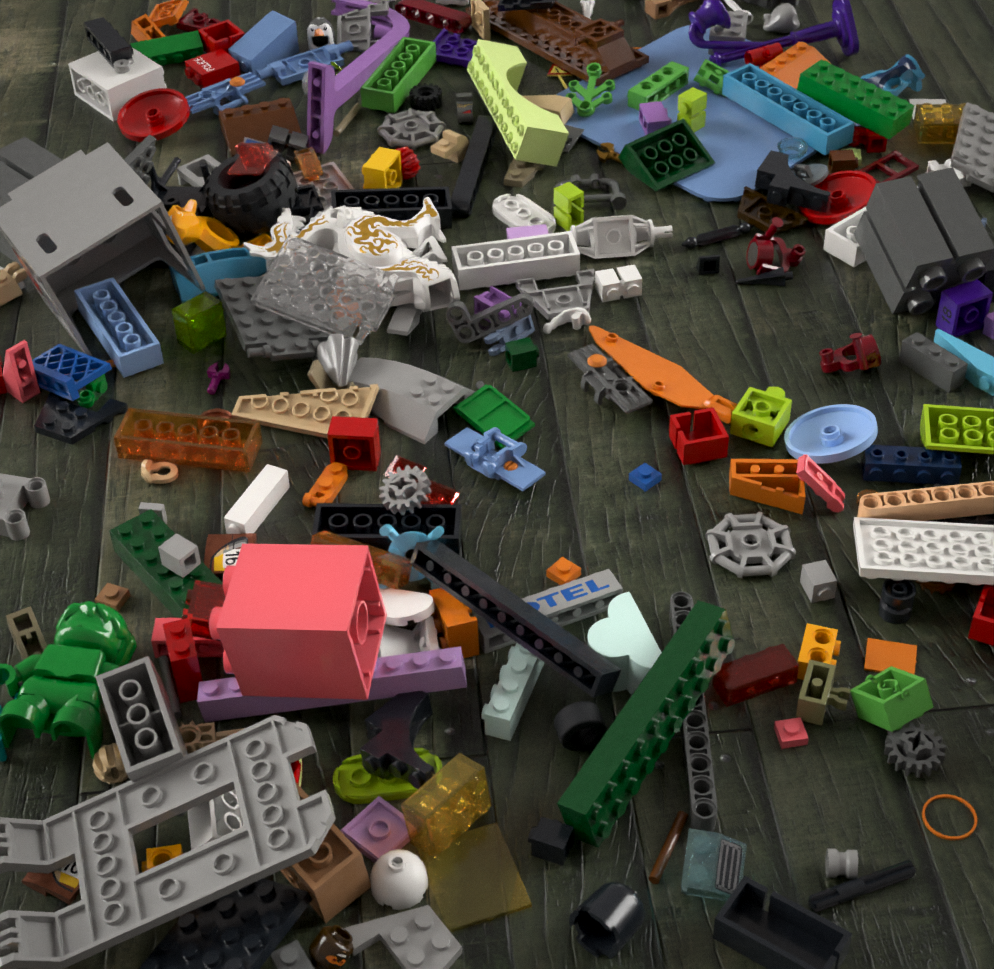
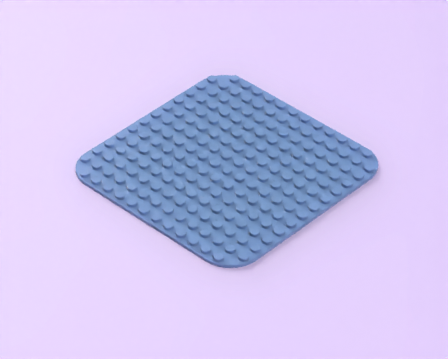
M690 25L680 27L639 49L638 51L649 56V63L613 79L615 90L610 92L613 98L610 104L599 105L589 117L579 116L577 107L573 104L574 114L565 125L584 129L580 137L600 147L602 143L609 142L614 144V152L620 154L625 144L645 136L639 121V111L628 106V90L671 61L688 67V84L662 101V104L667 109L668 118H671L672 123L677 121V113L680 112L678 111V95L692 87L707 93L706 109H704L706 111L705 126L694 132V134L716 163L674 183L675 186L702 198L706 202L741 201L744 187L747 186L755 191L760 189L755 187L757 169L771 150L789 154L788 165L790 169L795 164H800L819 152L735 101L730 100L728 97L720 94L716 95L713 93V90L705 86L703 88L699 85L700 83L694 81L704 60L710 61L711 55H708V49L698 48L692 44L688 34ZM710 28L706 30V34L703 36L705 41H709ZM744 58L723 63L720 67L731 72L745 66L746 63ZM585 80L580 81L579 84L587 90L588 82ZM567 88L556 95L566 97L571 91ZM574 92L581 101L585 99L579 93ZM601 93V94H599L598 96H596L595 98H593L592 101H594V100L598 99L599 97H601V95H602L603 93Z

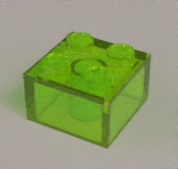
M207 291L172 309L178 344L192 354L227 335L222 302Z

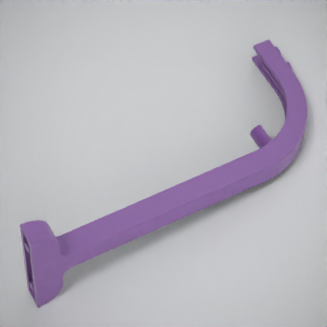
M332 0V2L336 3V8L331 11V15L340 16L356 9L360 11L368 8V5L373 2L365 0ZM389 8V15L371 17V24L375 25L374 37L379 40L336 76L331 65L314 61L308 63L307 135L309 138L307 150L321 154L326 152L333 136L336 110L360 90L362 85L403 37L409 38V22L397 11Z

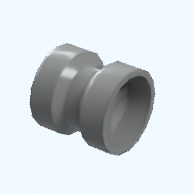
M827 848L825 858L826 877L836 878L838 875H841L847 879H856L858 876L857 850L847 849L845 852H839L836 848Z

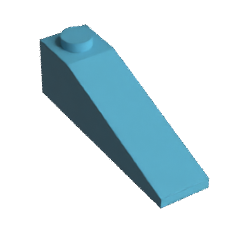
M937 329L935 331L934 343L968 363L965 378L975 387L994 396V357Z

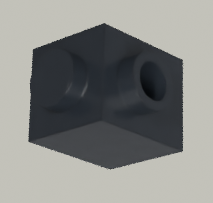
M541 817L537 827L533 826L529 833L528 842L531 843V855L563 866L574 844V827L563 824L556 819L551 820Z

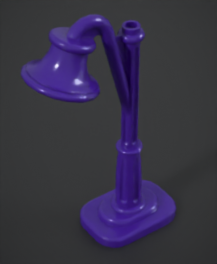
M704 0L696 12L691 11L689 13V20L691 22L688 31L689 39L698 48L712 49L713 55L710 56V61L718 66L744 58L746 51L773 43H780L782 48L793 46L799 41L809 44L836 37L845 56H854L859 52V39L849 0H833L832 21L814 25L797 32L791 31L788 36L765 42L705 41L703 36L708 28L717 25L725 29H730L731 27L730 16L720 0Z

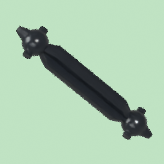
M743 222L740 226L732 225L705 232L696 237L690 236L682 243V246L695 248L697 245L703 246L737 237L741 233L748 234L754 228V224Z

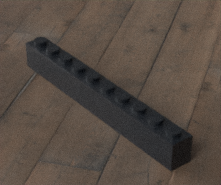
M438 540L416 543L409 563L410 566L593 698L613 692L622 669Z

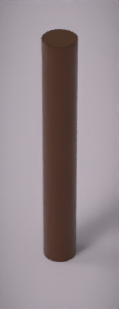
M678 811L649 875L648 880L653 884H659L688 819V814L684 811Z

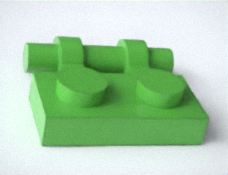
M705 59L694 81L700 83L699 85L703 88L705 86L713 90L714 94L724 96L722 94L723 76L729 73V71Z

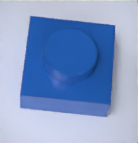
M643 463L629 473V481L646 492L662 481V473L647 463Z

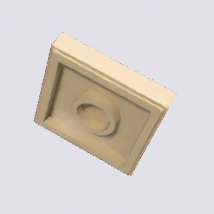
M471 0L472 27L483 40L489 41L490 9L482 0Z

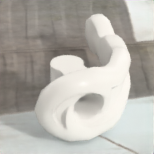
M581 0L582 14L591 19L590 16L593 14L595 1Z
M584 308L567 309L554 317L550 323H546L543 326V331L545 334H550L553 329L566 322H572L573 329L578 330L582 325H589L591 317Z

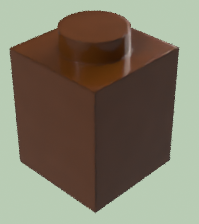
M853 149L830 150L828 161L830 174L840 171H855V168H858V157H855Z

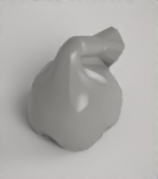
M783 3L777 6L772 14H764L763 29L765 31L785 34L797 30L800 26L796 10L790 3Z

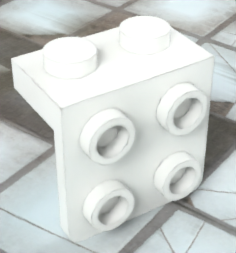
M433 616L418 622L413 631L385 625L378 656L386 657L440 649Z

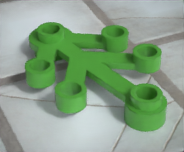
M591 63L587 66V74L589 76L587 90L579 84L578 80L569 82L571 92L566 97L571 98L572 104L577 107V113L581 117H589L595 112L596 107L601 104H610L613 101L610 92L615 90L614 80H606L604 84L595 89L596 80L602 74L599 63ZM574 92L579 93L585 99L581 101ZM603 93V94L601 95V97H599L598 99L592 101L593 98H595V97L598 96L599 94Z

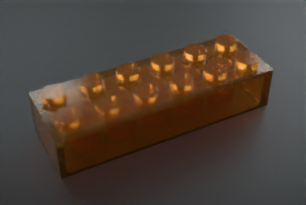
M128 408L114 436L118 458L142 461L148 459L152 460V462H169L178 465L242 472L251 471L263 442L259 421Z

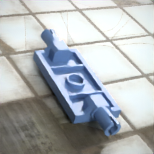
M350 40L339 44L325 45L266 64L265 68L256 70L255 74L262 80L274 77L282 86L289 85L292 82L307 79L308 63L311 61L331 65L334 70L344 66V59L340 54L353 51V44Z

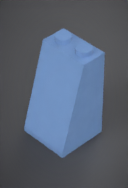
M275 11L269 12L228 49L229 55L239 62L240 70L255 74L256 70L265 68L266 64L299 53L296 21Z

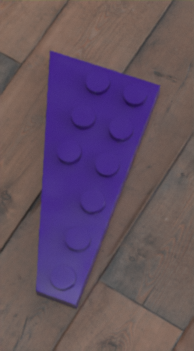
M444 28L432 41L436 44V62L462 65L463 67H467L469 61L472 60L473 47L477 44V41L472 39L460 38V35L457 33L449 34L448 30Z

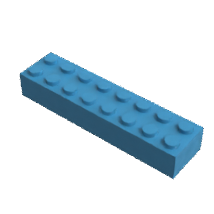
M749 63L724 74L722 90L724 96L767 120L794 138L804 142L821 154L827 155L830 150H838L852 143L855 126L853 121L755 65Z

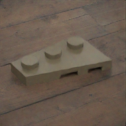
M513 158L504 177V185L522 188L535 177V173L538 170L544 169L545 165L518 161Z

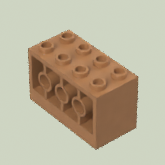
M296 783L300 800L309 797ZM334 823L315 855L280 870L293 887L309 892L313 899L309 905L325 923L371 888L361 852Z

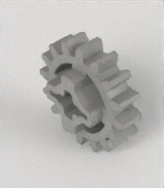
M406 465L405 470H401L398 467L395 474L389 472L390 478L382 480L385 486L379 487L382 493L379 495V498L387 510L390 509L393 514L399 511L401 515H404L406 510L413 513L414 507L422 508L420 503L428 501L429 499L426 494L432 492L429 487L431 482L424 470L420 471L418 466L411 469L409 465Z

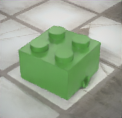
M893 666L875 676L868 675L865 682L850 690L858 718L890 732L901 729L903 725L923 716L926 711L934 707L926 679Z

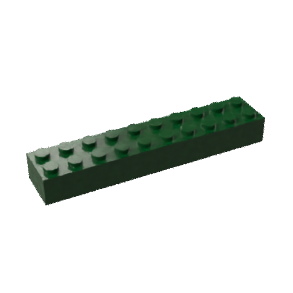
M697 601L557 802L565 824L574 827V838L599 848L603 840L609 837L613 825L625 813L627 804L633 795L635 796L639 792L641 783L647 774L653 771L655 762L661 753L667 750L670 740L675 733L679 732L682 722L688 713L693 711L696 701L707 690L710 680L715 673L719 672L726 656L733 651L735 640L726 609Z

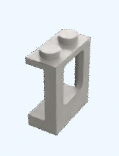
M207 154L176 168L179 184L182 186L189 183L193 187H202L205 183L200 164L207 163L211 175L212 168L219 166L221 163Z

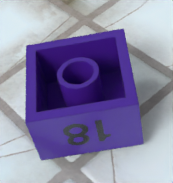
M978 279L943 290L941 292L936 326L954 337L984 328L983 321L986 315L989 314L993 292Z

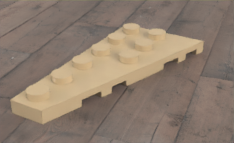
M370 384V387L364 388L349 386V389L341 390L325 388L303 390L297 394L281 392L280 395L267 396L266 394L239 396L231 415L234 420L328 439L327 433L332 416L369 417L379 391L378 384Z

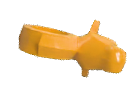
M190 199L183 208L173 205L167 212L184 246L195 242L203 251L210 252L237 248L240 244L238 236L232 229L226 227L217 219L196 216L197 202L194 199ZM166 234L167 240L174 244L171 238Z

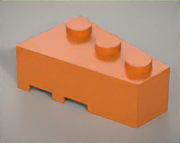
M731 459L729 470L730 495L803 515L806 498L805 484L796 474L798 459Z
M442 588L429 590V595L433 597L435 608L430 616L434 617L437 634L441 636L439 637L440 648L446 649L461 646L463 658L479 655L478 620L476 616L470 617L469 613H472V610Z

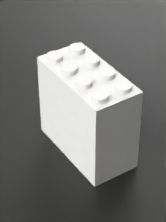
M134 48V54L132 55L134 63L131 64V69L127 73L115 72L114 68L98 51L68 63L75 95L113 122L117 120L118 113L123 105L134 96L152 89L167 88L164 82L162 66Z

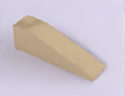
M559 95L522 96L536 106L557 114L564 125L574 114L571 98Z

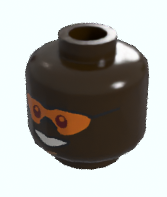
M339 925L323 927L309 946V953L312 957L311 962L317 969H341L354 950L351 934Z

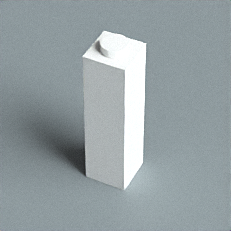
M269 464L264 467L225 515L226 534L254 533L290 488L288 470Z

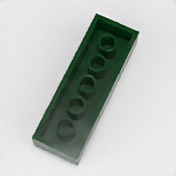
M152 509L109 530L116 554L175 618H189V621L204 626L210 621L212 609L214 607H223L226 598L223 591V583L202 561L199 566L184 578L162 565L158 547L175 535V533Z

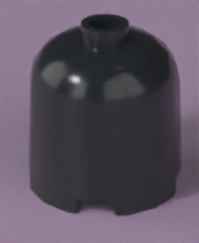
M609 882L600 886L570 914L569 924L570 926L575 925L579 933L576 940L586 951L595 957L604 954L609 959H612L642 926L645 910L642 901L633 889L619 882Z

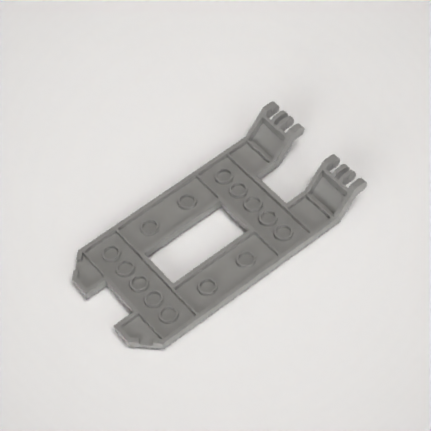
M273 715L185 755L184 758L133 782L130 780L47 819L30 820L0 817V874L7 871L51 873L76 861L81 894L80 901L56 912L8 910L1 913L0 956L4 957L0 958V969H64L315 855L336 817L330 796L326 790L303 800H300L291 763L317 752L308 725L298 721L292 723L286 721L284 717ZM235 789L244 827L139 874L133 840L134 834Z

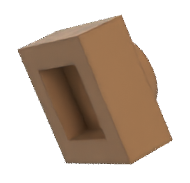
M107 583L94 600L95 603L105 604L118 612L129 599L130 592L127 588Z

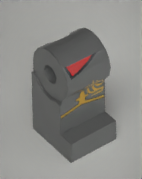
M456 93L458 123H473L472 93Z

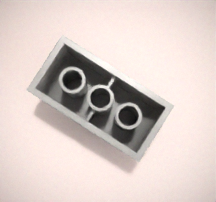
M149 656L96 676L126 774L132 782L188 755L168 694Z

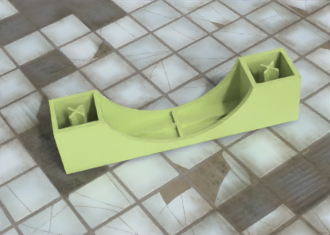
M478 39L477 44L473 47V57L468 63L467 71L513 157L518 161L557 167L569 133L557 114L536 106L517 92L527 64L519 48L513 45Z

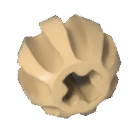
M117 743L102 746L93 758L92 766L96 777L100 781L112 785L117 782H124L128 775L126 774Z

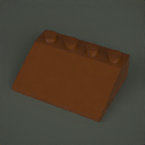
M280 98L270 102L263 101L259 104L243 105L238 108H226L218 111L221 131L231 157L241 153L245 137L267 143L273 125L288 129L291 134L293 131L301 133L290 98Z

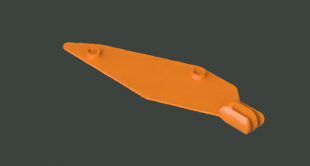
M589 326L588 330L596 344L645 390L680 407L695 409L714 407L722 422L727 424L731 422L732 412L738 404L720 395H713L680 365L622 339L615 333H610L597 326Z

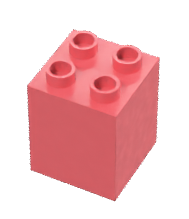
M242 544L236 565H228L224 570L223 591L226 598L223 607H214L209 621L212 639L221 640L224 647V670L227 674L235 675L242 696L368 700L387 617L368 545Z

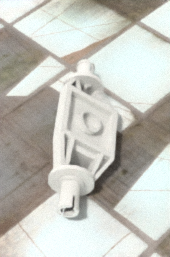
M634 215L590 218L577 226L571 225V232L576 245L589 246H577L579 253L594 259L636 256L646 248L653 247L655 239L673 237V233H664L666 231H673L672 225L654 227L651 219L646 221ZM648 240L637 244L638 241Z

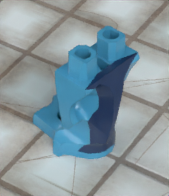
M905 54L890 69L863 75L861 79L898 96L906 87H910L916 92L920 91L925 74L920 69L917 61L909 54Z

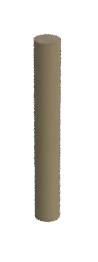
M356 103L333 131L336 137L343 132L362 108L360 103Z

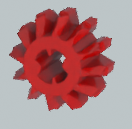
M407 146L397 148L396 150L400 151L402 180L413 178L421 169L417 155L413 153V149H409Z

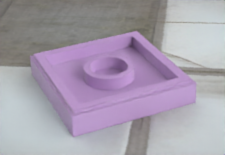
M378 796L340 831L363 855L375 863L386 852L402 849L420 832V827Z

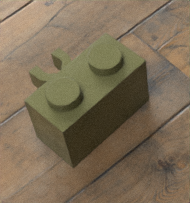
M809 660L798 698L796 718L801 717L804 722L822 726L828 705L846 711L851 689L843 687L833 688L836 665Z

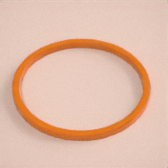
M949 794L936 795L930 798L923 806L922 819L925 826L930 832L940 838L961 840L970 836L976 829L977 814L974 808L958 796ZM940 798L955 799L970 809L974 817V826L968 833L961 836L943 835L935 831L928 824L925 817L926 807L932 801Z

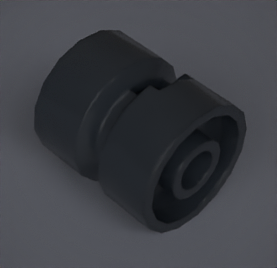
M887 578L884 581L878 612L880 617L886 622L902 624L910 619L916 594V586L911 580L903 579L896 581Z

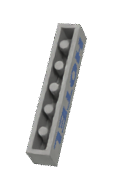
M606 569L522 598V600L562 627L608 611L610 602L616 596L623 593V588L610 569ZM480 615L472 616H476L478 620L479 645L485 654L517 643Z

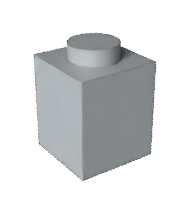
M177 533L158 547L162 565L183 578L201 564L198 546Z
M822 560L802 565L800 583L811 603L835 598L837 579L827 561Z

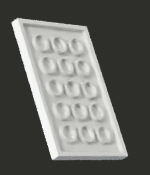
M854 517L853 529L859 577H866L868 579L891 578L896 581L908 579L920 582L940 581L947 584L956 582L969 583L971 585H994V525Z

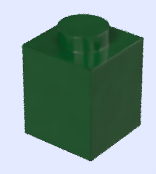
M530 337L505 343V360L512 372L537 367V357L540 356L537 345L533 344Z

